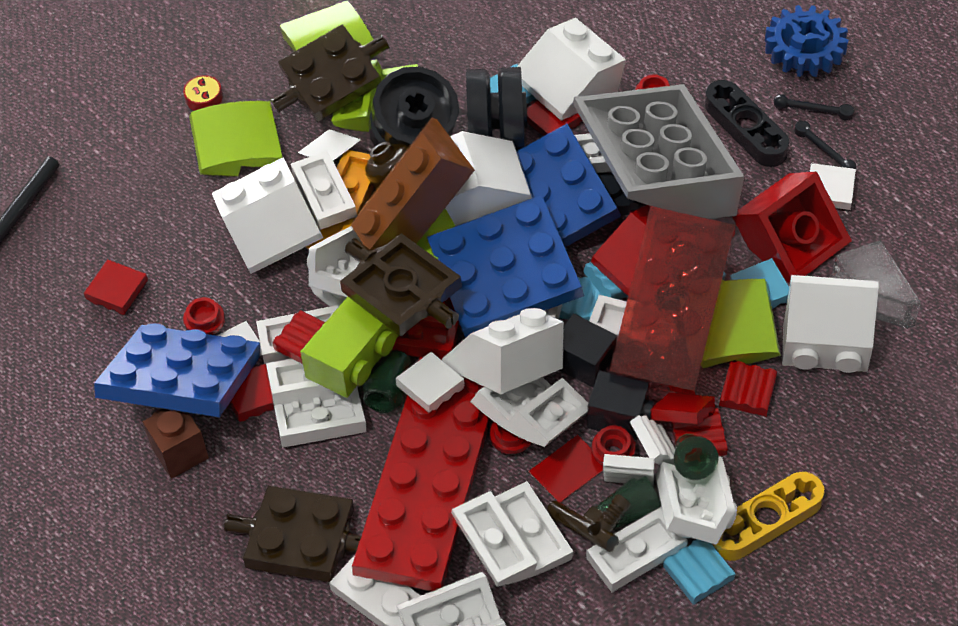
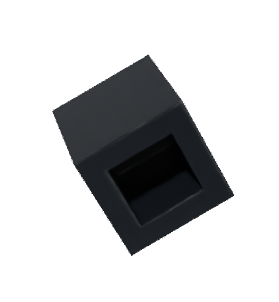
M573 313L563 329V368L559 371L594 388L599 370L607 372L616 360L617 335Z
M599 370L588 403L587 428L600 431L604 427L616 425L626 429L633 439L637 440L638 436L630 421L638 415H646L649 420H652L651 408L655 406V401L648 399L650 382Z

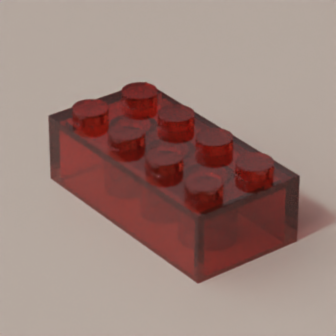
M651 206L610 373L650 382V388L692 396L697 394L735 238L734 224Z

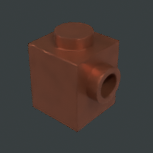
M161 408L151 417L142 421L151 448L171 479L209 459L202 433L188 412Z

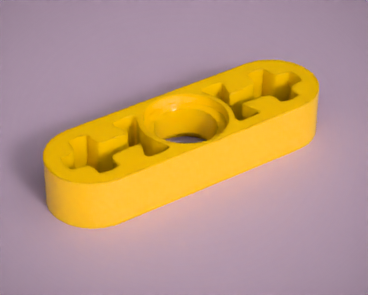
M797 472L788 476L737 507V514L731 528L724 530L730 536L741 532L737 544L731 539L724 542L723 534L717 545L711 544L724 560L736 561L745 557L816 514L821 508L824 496L822 481L809 472ZM796 489L802 493L810 491V500H807L804 496L793 500ZM791 502L789 511L787 504ZM760 508H771L779 514L780 519L774 524L767 525L759 522L754 513ZM744 521H746L748 527L745 530H743Z

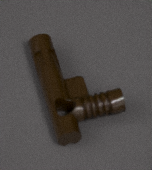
M617 494L612 500V504H609V507L604 512L592 506L582 516L558 501H552L547 507V512L554 520L607 552H612L614 547L619 544V538L612 534L611 531L616 526L615 523L621 520V516H624V513L628 511L632 504L625 497Z

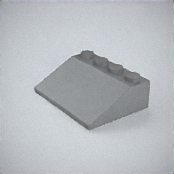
M684 84L574 97L573 105L627 199L698 221L737 215L744 175Z

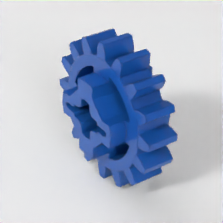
M796 5L795 13H790L788 10L783 9L781 10V18H771L770 27L766 28L765 53L772 54V64L782 62V71L785 73L793 68L797 69L796 74L798 77H801L804 71H810L813 77H817L818 69H823L825 72L830 73L833 64L840 65L842 63L843 55H846L848 39L846 38L848 30L847 28L840 27L841 19L839 17L829 19V10L819 14L816 13V7L811 5L809 11H803L800 5Z

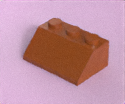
M431 118L352 222V228L363 245L370 250L387 245L401 233L417 244L475 171L437 119Z

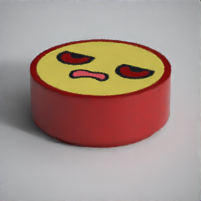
M201 75L194 77L185 84L183 89L186 104L193 111L221 104L223 99L221 85L212 76Z

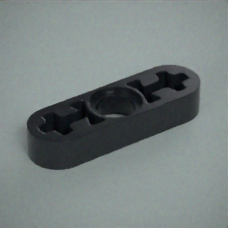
M718 80L712 82L707 87L705 97L706 111L757 163L766 167H775L785 162L789 148L787 134L735 83L728 80ZM742 118H749L757 124L751 128H743L736 121Z

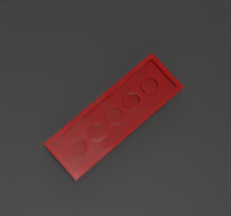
M463 377V389L460 392L454 393L448 401L442 402L436 410L427 412L407 395L352 563L354 576L429 591L443 587L460 529L451 511L453 508L468 501L491 421L489 417L470 402L484 386Z

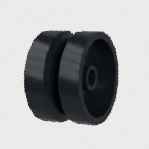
M403 67L389 73L378 84L373 98L368 122L370 139L375 147L383 142L404 144L409 147L431 118L437 119L449 136H452L459 113L457 94L450 82L436 71L423 67Z
M521 67L500 69L498 72L497 93H491L490 74L486 69H466L468 132L493 137V130L500 129V139L513 141L517 151L524 148V128H527L526 92H522Z

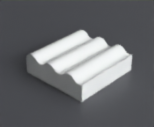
M811 163L810 172L817 171L835 208L850 210L856 169Z
M430 352L397 376L396 386L427 412L436 410L442 402L448 401L454 393L460 392L464 387V378Z
M638 415L630 421L649 458H654L656 464L661 465L662 462H666L680 467L683 466V462L662 424H656L655 420H649L646 415Z
M604 454V482L654 486V458Z

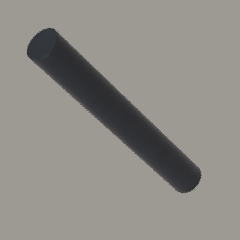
M46 157L1 215L0 243L59 168V162L53 157Z

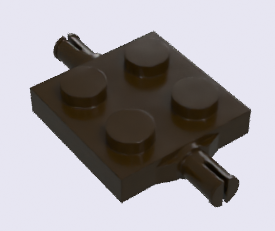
M341 24L278 61L282 72L288 79L290 89L271 98V101L278 113L298 101L309 109L318 122L378 86L382 80L373 67L371 58L390 49L382 34L363 46L354 40L345 26Z
M402 233L387 245L375 250H370L356 238L351 239L352 243L349 241L346 244L345 253L356 259L359 264L356 269L340 280L341 291L399 336L405 334L419 321L428 316L435 318L447 329L456 324L459 314L443 303L462 288L461 276Z
M275 486L267 487L261 507L253 518L228 513L224 523L225 532L249 535V542L243 556L245 568L330 582L333 579L337 564L346 552L356 553L361 536L353 535L349 532V524L354 511L353 499Z

